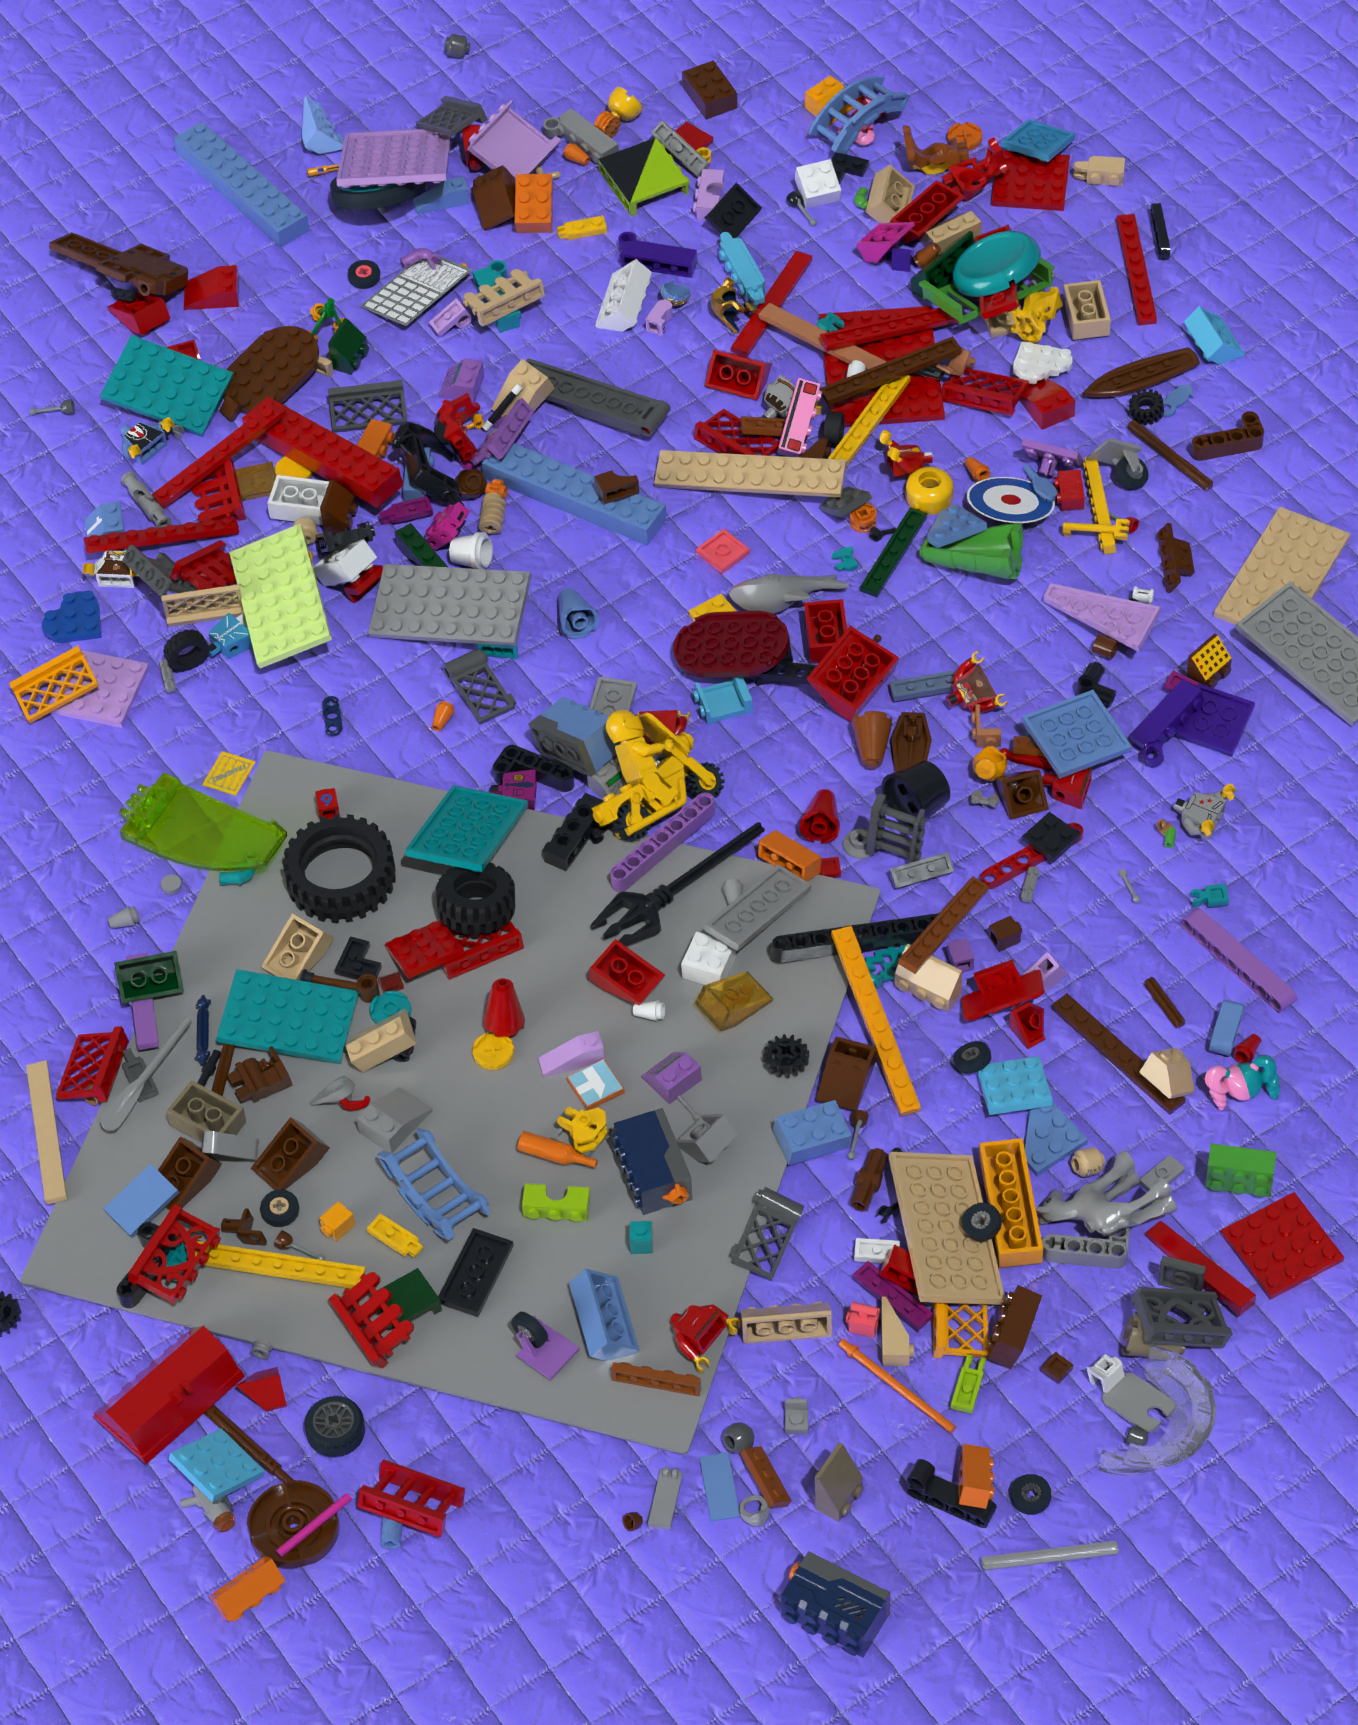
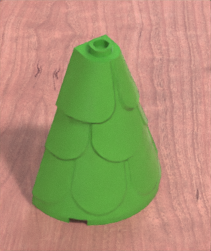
M1022 523L989 527L985 531L939 548L930 544L926 538L923 545L920 546V557H923L926 562L951 569L959 568L973 573H981L1004 579H1017L1020 575L1023 556H1021L1023 547Z

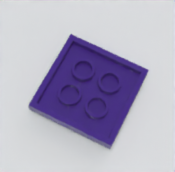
M1198 683L1197 688L1202 691L1204 702L1198 710L1192 713L1189 720L1178 728L1176 737L1233 756L1254 710L1255 702Z

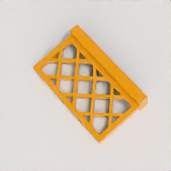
M79 646L68 650L9 683L29 723L38 720L99 686ZM84 664L81 672L74 671L75 667ZM67 674L64 682L57 680L59 676ZM72 675L79 676L76 684L69 683ZM84 677L92 680L86 686L81 685ZM50 683L47 691L39 690L40 686ZM54 685L62 686L59 694L51 692ZM66 687L74 688L71 694L63 695ZM29 692L32 693L29 701L21 698ZM37 694L44 695L41 703L34 702ZM49 696L56 697L55 703L51 705L46 704ZM31 707H39L38 711L30 716L29 711Z
M932 1302L933 1358H942L943 1355L967 1356L968 1354L973 1355V1357L987 1358V1304H979L982 1310L976 1314L969 1307L970 1304L958 1303L961 1307L954 1312L948 1306V1303ZM963 1310L972 1316L967 1322L958 1315ZM953 1318L961 1325L956 1331L948 1325V1322ZM975 1320L982 1326L978 1333L969 1326ZM964 1329L973 1336L967 1342L959 1335ZM955 1338L962 1346L959 1348H949V1341ZM977 1340L983 1346V1351L974 1350L969 1344Z

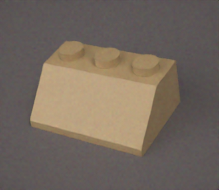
M888 165L875 173L866 212L879 223H890V220L912 201L915 185L893 166Z
M972 211L960 213L932 226L918 240L924 247L934 242L937 243L941 248V251L938 253L940 254L948 245L969 231L973 232L975 240L976 236L981 235L982 222Z
M909 944L906 945L903 954L907 951V949H908L911 945H909ZM931 956L916 974L898 964L895 971V986L901 991H907L915 995L919 1000H925L933 1004L937 1009L949 1012L962 993V970Z
M403 1009L349 1039L346 1048L350 1061L361 1072H365L417 1044L407 1010Z

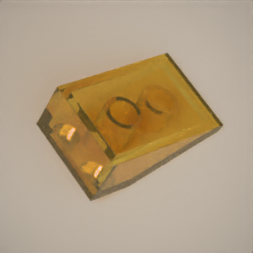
M746 971L703 985L695 1004L720 1031L736 1027L770 1004L773 998Z

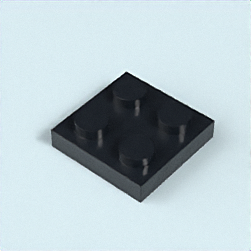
M1048 812L1022 836L1023 842L1053 863L1080 839L1079 832L1051 812Z

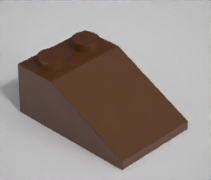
M503 165L473 180V194L485 231L515 217V177Z
M290 1117L252 1165L251 1169L273 1189L285 1190L316 1166L330 1147L303 1123Z
M181 1136L158 1169L180 1192L166 1205L170 1210L174 1204L183 1208L212 1180L222 1165L221 1162L210 1154L202 1153V1149L195 1143Z

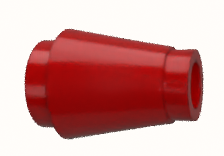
M1251 1034L1238 1044L1234 1051L1236 1060L1240 1063L1251 1062L1261 1043V1038L1256 1034Z

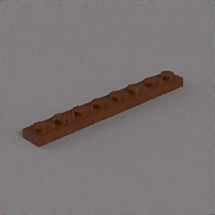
M953 336L819 388L822 391L821 396L828 406L959 355L962 353V348Z
M1068 993L1052 1004L1051 1009L1169 1115L1185 1104V1097L1169 1099L1140 1073L1145 1062Z

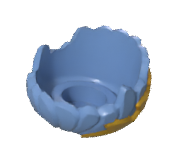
M673 280L663 283L660 288L663 299L669 300L673 306L684 304L691 296L688 287L684 284L681 286L676 285Z

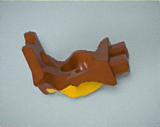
M903 126L910 170L919 169L927 175L938 174L947 170L949 166L969 159L967 141L957 143L956 137H954L948 144L937 142L922 150L917 147L910 126Z

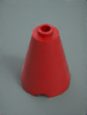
M822 789L817 791L800 819V832L804 838L811 842L816 840L821 841L820 844H826L836 839L839 834L840 823L836 798L830 790Z
M500 978L493 982L483 1017L485 1030L488 1033L489 1031L495 1033L497 1037L514 1036L518 1034L519 1029H523L525 1026V1016L513 982L506 978Z

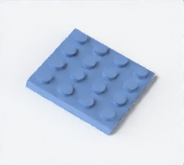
M1094 690L1022 716V723L1059 778L1124 755L1132 750L1131 744Z

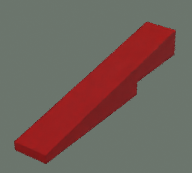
M1159 1221L1145 1233V1236L1166 1256L1205 1266L1203 1289L1206 1292L1209 1290L1216 1292L1218 1298L1239 1317L1255 1304L1256 1294L1164 1222Z

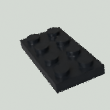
M473 1228L438 1296L441 1304L479 1317L514 1247L513 1241Z

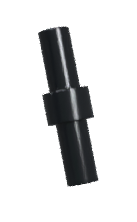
M213 1050L208 1062H205L201 1069L202 1074L197 1083L205 1087L209 1077L216 1070L215 1065L221 1055L219 1050Z

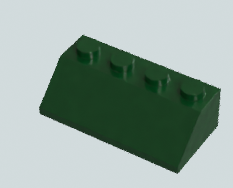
M972 231L957 238L911 278L913 294L923 298V290L919 286V282L926 280L937 289L953 281V270L956 261L968 247L974 244Z

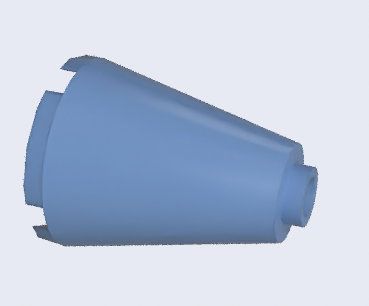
M572 588L562 590L558 600L560 623L563 632L568 637L574 639L589 636L588 633L592 630L595 631L599 624L597 611L576 590Z

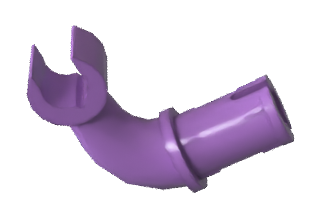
M426 248L413 249L411 253L400 258L401 264L405 269L418 261L421 262L422 259H428L431 268L436 270V263H440L443 266L440 255L434 254Z

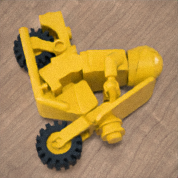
M616 710L607 718L606 731L614 744L621 743L615 746L623 777L626 783L629 782V784L619 788L620 793L616 795L614 793L603 797L604 801L591 809L593 811V818L600 826L615 821L612 827L616 826L617 829L614 831L618 839L625 837L624 840L632 841L647 835V830L651 829V826H649L651 823L686 804V787L688 786L690 789L687 791L688 793H693V798L701 793H710L713 797L721 793L720 790L724 788L721 784L725 783V779H721V776L724 775L723 772H718L720 768H715L713 763L705 762L700 764L694 758L687 757L694 744V739L689 733L681 732L675 736L650 713L635 716L628 710ZM644 733L651 740H653L655 744H647L645 742V739L643 738ZM662 752L666 758L656 765L653 758Z

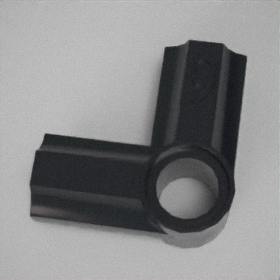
M1094 662L1089 663L1083 675L1079 677L1075 695L1094 690L1101 702L1111 707L1117 691L1098 684L1105 673V668L1100 663Z

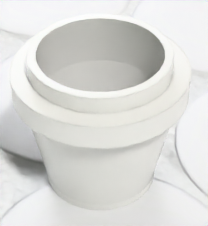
M485 532L455 537L451 540L449 547L452 563L468 566L473 569H486L490 565L493 555L491 539Z

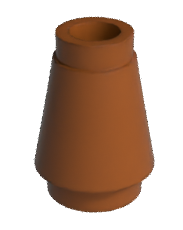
M934 242L917 251L913 257L914 261L919 267L923 268L938 255L941 248Z

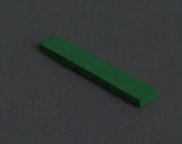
M909 508L861 584L860 592L878 598L926 521L927 513Z

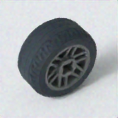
M329 1396L322 1398V1400H319L310 1407L305 1418V1431L310 1446L316 1452L327 1457L336 1458L348 1455L359 1447L364 1438L365 1423L362 1411L354 1401L342 1396Z

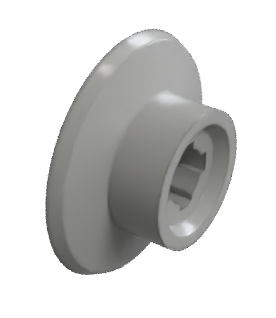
M856 829L845 835L842 847L847 855L857 859L871 856L866 854L868 830Z

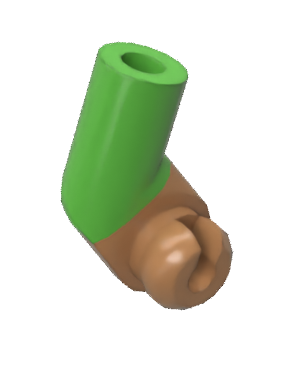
M1161 819L1157 822L1156 827L1165 837L1164 846L1173 848L1176 829L1169 822Z

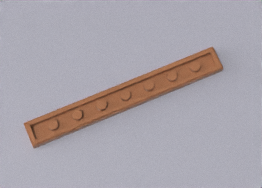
M771 303L759 313L761 320L825 351L819 338L820 334L827 333V331ZM855 345L827 351V353L848 364L854 360L860 361L865 364L866 370L886 363V361Z

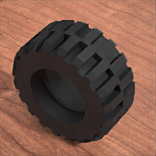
M491 862L487 864L482 872L460 867H450L446 870L445 874H442L436 885L438 916L448 928L451 927L457 933L460 931L463 935L474 934V936H480L482 933L487 935L491 934L493 930L498 931L502 928V925L505 926L515 913L514 880L502 867H496ZM470 897H484L482 899H467Z

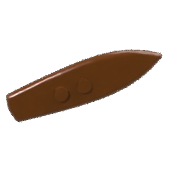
M1187 347L1140 359L1117 367L1100 376L1086 388L1083 396L1113 397L1133 393L1161 383L1200 364L1199 358L1191 348Z

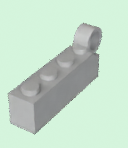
M569 109L558 116V118L550 117L543 122L544 134L547 137H564L569 143H575L595 163L599 164L598 159L619 151L617 142L573 109Z

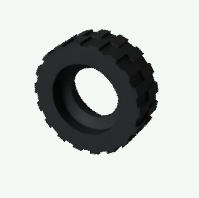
M187 629L178 632L168 639L166 645H164L163 653L172 669L176 671H189L204 662L208 657L209 646L202 633L198 630ZM194 646L188 653L178 655L183 649Z

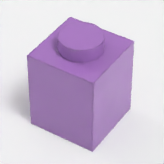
M967 938L947 943V958L950 965L962 970V973L974 970V956Z

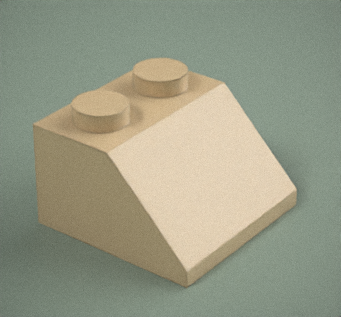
M1177 1048L1151 1052L1140 1073L1169 1099L1193 1094L1194 1084L1190 1061L1184 1056V1053Z

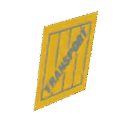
M222 751L202 785L236 796L256 761Z

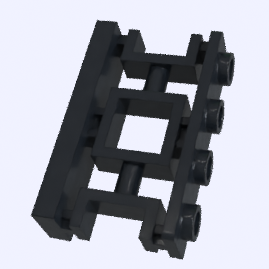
M369 522L357 524L356 529L332 534L331 531L316 534L320 553L336 550V545L364 539L366 542L373 541L375 531L373 525H369Z

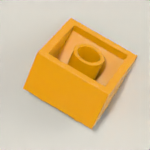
M831 75L805 92V109L817 117L823 107L845 87ZM847 104L839 112L846 115L854 107ZM833 117V119L830 121L828 125L830 126L838 119Z

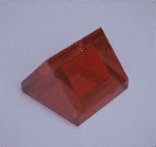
M399 971L377 977L383 992L404 989Z

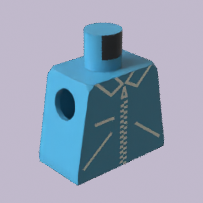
M230 613L226 614L208 633L210 639L208 655L210 657L220 652L225 658L230 659L253 647L248 628Z

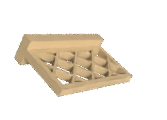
M239 584L161 596L168 627L221 620L228 613L234 617H239L243 613Z

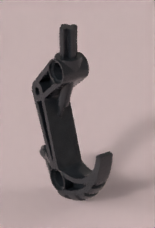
M414 422L400 425L391 443L394 448H402L405 451L411 482L443 502H449L451 505L460 502L465 506L458 497V482L430 467L424 447L439 451L450 462H453L457 456L439 441L432 430Z

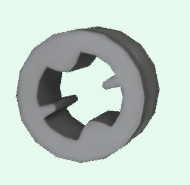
M255 1340L253 1343L254 1347L250 1351L251 1354L259 1359H269V1352L272 1351L273 1346L267 1341Z

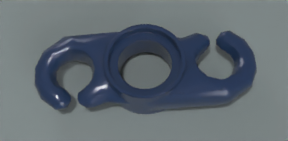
M328 696L322 701L326 733L330 736H336L342 731L341 711L337 703L339 699L335 696ZM329 701L336 702V704L333 706L328 705L327 703ZM330 713L337 714V717L333 719H330L327 716ZM331 726L337 727L335 731L329 730Z

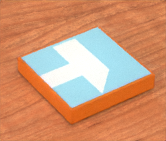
M604 1058L566 1077L567 1082L586 1110L593 1109L625 1093L624 1087Z

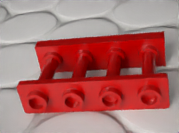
M383 1459L380 1464V1480L376 1486L371 1488L363 1485L360 1488L358 1508L441 1537L445 1532L447 1515L445 1513L451 1505L459 1508L463 1506L465 1488ZM389 1483L400 1486L395 1495L383 1492ZM410 1490L421 1494L416 1503L404 1499ZM430 1497L442 1501L436 1511L424 1507Z

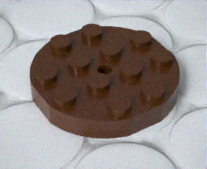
M301 1480L275 1485L264 1491L252 1505L247 1522L256 1553L261 1558L264 1556L272 1558L277 1567L294 1569L313 1564L325 1557L335 1545L339 1535L340 1524L337 1513L282 1558L276 1553V1550L334 1503L331 1495L322 1487ZM294 1523L298 1524L296 1527H290Z

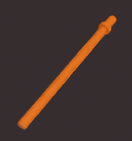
M845 1339L839 1342L838 1346L847 1352V1356L850 1358L854 1357L949 1433L954 1432L956 1426L860 1352L858 1346L851 1345Z

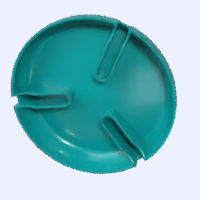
M1004 231L982 238L968 247L956 261L953 270L955 288L961 294L972 297L987 296L1010 288L1008 282L1014 280L1017 284L1033 271L1041 257L1040 247L1034 238L1020 231Z

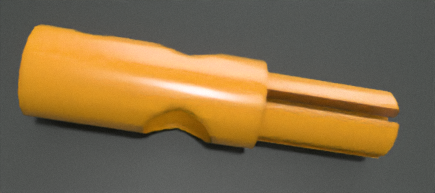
M339 165L307 169L308 177L337 171ZM318 168H322L323 172L319 173Z

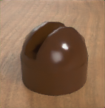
M638 1512L626 1513L623 1516L624 1527L628 1531L637 1530L643 1524L642 1516Z

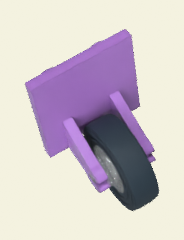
M521 1311L511 1321L512 1327L517 1333L516 1337L522 1346V1349L517 1353V1357L550 1381L579 1351L578 1346L548 1325H544L541 1319H536V1316H531Z

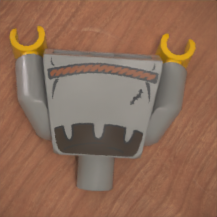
M780 375L776 381L767 385L764 401L769 409L763 414L765 418H776L777 415L783 419L787 418L795 390L791 379L787 380L785 376ZM815 401L814 408H817L816 415L821 414L822 406H818L819 402Z

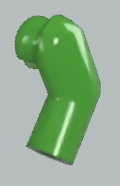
M860 187L854 196V203L864 210L868 204L865 197L868 190L865 187Z

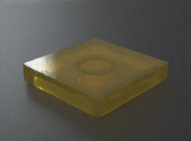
M273 462L235 469L242 501L271 494L276 479Z

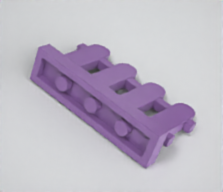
M523 398L517 400L510 412L494 423L495 429L486 435L487 440L479 445V452L470 459L473 464L476 465L493 454L498 460L504 457L534 413V410Z

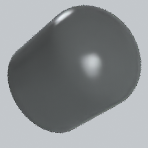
M1130 1427L1126 1443L1139 1448L1144 1447L1148 1442V1433L1140 1428Z

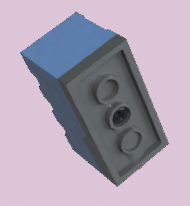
M565 697L560 698L528 723L542 756L567 765L589 777L617 755L615 746L621 744H614L607 734L606 721L609 717L608 715L602 714L598 710L589 709L586 705L577 704L574 700Z

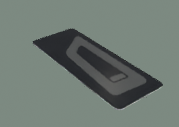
M928 366L913 373L942 380L945 371L934 366Z

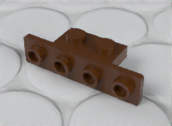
M1167 522L1158 531L1157 538L1166 590L1171 593L1181 582L1180 574L1191 577L1195 571L1190 543L1174 538L1172 524Z

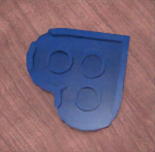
M92 591L66 593L63 596L60 609L48 610L44 614L45 617L42 621L44 636L53 639L55 643L102 638L100 607Z

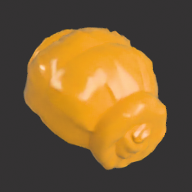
M987 746L973 758L972 769L980 779L995 781L996 777L1003 776L1006 772L1007 758L1004 753H1001L994 746Z

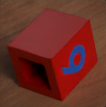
M335 788L315 791L319 817L326 816V819L334 818V814H340Z

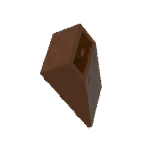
M836 1036L828 1055L816 1101L826 1103L836 1100L840 1108L851 1111L858 1110L876 1063V1047Z

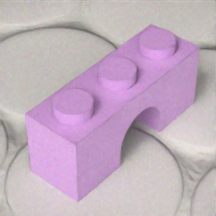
M702 169V175L698 176L699 189H696L695 194L697 202L694 201L693 212H696L697 220L707 221L704 217L720 201V196L723 195L724 170Z

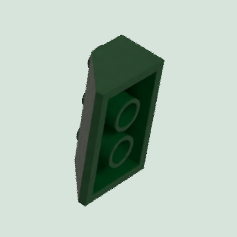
M177 951L114 962L122 1003L184 992Z

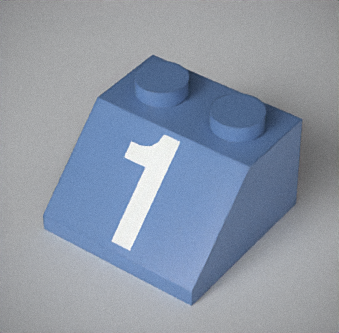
M120 501L100 504L85 519L87 537L91 535H107L111 532H125Z

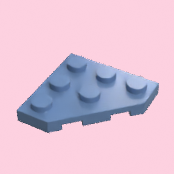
M953 504L940 511L927 534V540L930 544L939 548L987 530V522L961 506Z
M1054 1102L1053 1106L1030 1109L1025 1154L1028 1168L1037 1177L1088 1144V1139Z

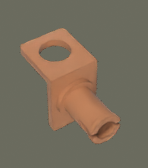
M962 348L961 354L951 357L948 366L937 364L936 367L949 374L962 376L965 368L973 369L975 367L970 364H976V360L974 357H970V351Z

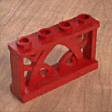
M174 1204L130 1269L128 1281L146 1288L175 1305L178 1299L181 1301L184 1298L188 1284L196 1280L199 1267L201 1265L205 1266L211 1249H216L221 1241V1237H219L220 1228L204 1222L182 1210V1207ZM179 1220L192 1226V1228L187 1231ZM201 1231L207 1235V1241L199 1244L197 1240L202 1236L197 1235L191 1239L190 1235ZM170 1235H174L175 1239H177L178 1236H180V1238L176 1241H170L168 1239ZM184 1242L188 1261L166 1267L167 1259L161 1247H176ZM154 1258H160L162 1260L161 1267H158L159 1262H153ZM143 1274L158 1276L157 1283L143 1276ZM167 1276V1283L169 1285L171 1280H176L178 1282L177 1286L173 1289L163 1287L162 1277Z

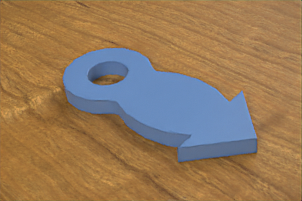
M1192 385L1175 386L1176 389L1169 393L1167 399L1163 400L1164 406L1169 407L1170 410H1164L1162 417L1173 416L1176 413V408L1183 406L1189 397L1193 399Z

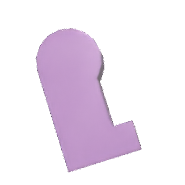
M660 300L653 307L645 319L646 331L660 336L664 335L666 332L665 324L673 316L672 303L669 300Z

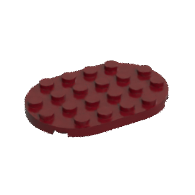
M712 612L694 618L695 621L693 623L683 626L673 644V652L677 664L683 671L692 676L704 678L758 676L776 666L788 651L790 636L785 623L769 612Z

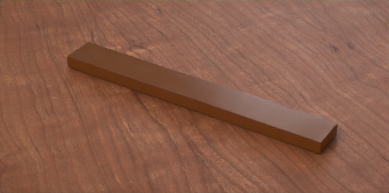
M972 876L900 957L898 964L916 974L985 896L990 886Z

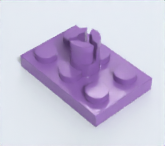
M1023 438L1021 446L1026 454H1028V457L1033 459L1043 458L1038 472L1041 475L1053 477L1057 462L1065 463L1064 466L1073 469L1076 466H1082L1083 459L1077 451Z

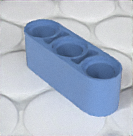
M1223 1000L1211 1038L1209 1051L1227 1056L1231 1055L1245 1004Z

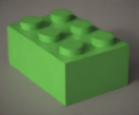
M1211 1143L1205 1188L1213 1191H1228L1235 1194L1271 1197L1276 1152Z

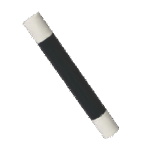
M517 383L484 423L482 426L484 430L488 432L523 389L521 385Z

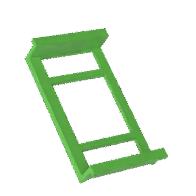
M1040 257L1038 264L1030 275L1041 282L1031 287L1018 282L1017 288L1022 290L1017 292L1018 300L1052 286V270H1055L1054 266ZM926 280L919 282V286L923 290V300L928 299L958 320L960 325L982 316L981 308L956 292L957 289L954 282L939 289ZM946 294H948V295H950L951 297H953L954 299H956L958 302H960L961 304H963L964 306H966V307H967L968 309H970L972 312L963 315V314H962V305H960L959 303H957L956 301H954L952 298H950V297L947 296Z

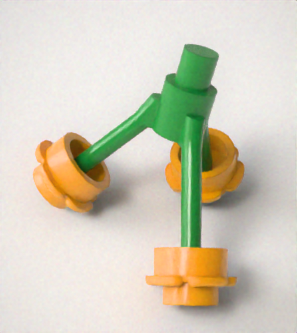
M329 298L325 305L317 303L314 307H311L310 313L312 318L318 322L312 332L307 331L314 336L316 341L319 337L315 333L323 320L331 317L335 318L336 321L333 324L334 333L344 320V318L338 317L333 298Z

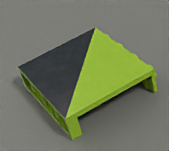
M656 137L598 159L600 174L630 216L637 214V203L681 187L682 192L686 195L689 194L688 187L690 183L688 177L682 174L680 166L674 163L672 155L666 152L664 144L660 143Z

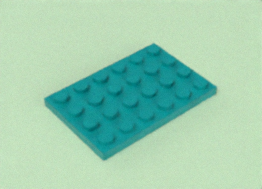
M131 335L100 394V399L161 422L165 418L170 417L175 425H180L185 431L203 437L234 375L233 372Z
M452 785L406 847L405 856L482 872L528 808V800Z
M236 969L216 1041L218 1043L270 1052L269 1048L273 1046L279 1054L341 1065L359 993L351 989Z

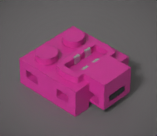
M460 502L448 505L443 512L439 511L433 518V525L429 526L426 530L425 540L434 551L453 540L458 533V527L467 518L470 511Z

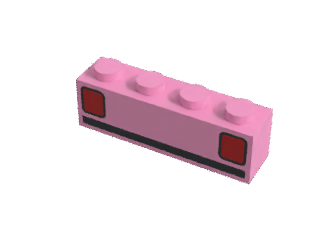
M798 378L777 450L778 454L788 457H799L805 452L807 444L804 443L806 436H810L812 426L809 425L810 419L814 420L817 408H814L815 401L819 402L822 391L819 390L820 384Z

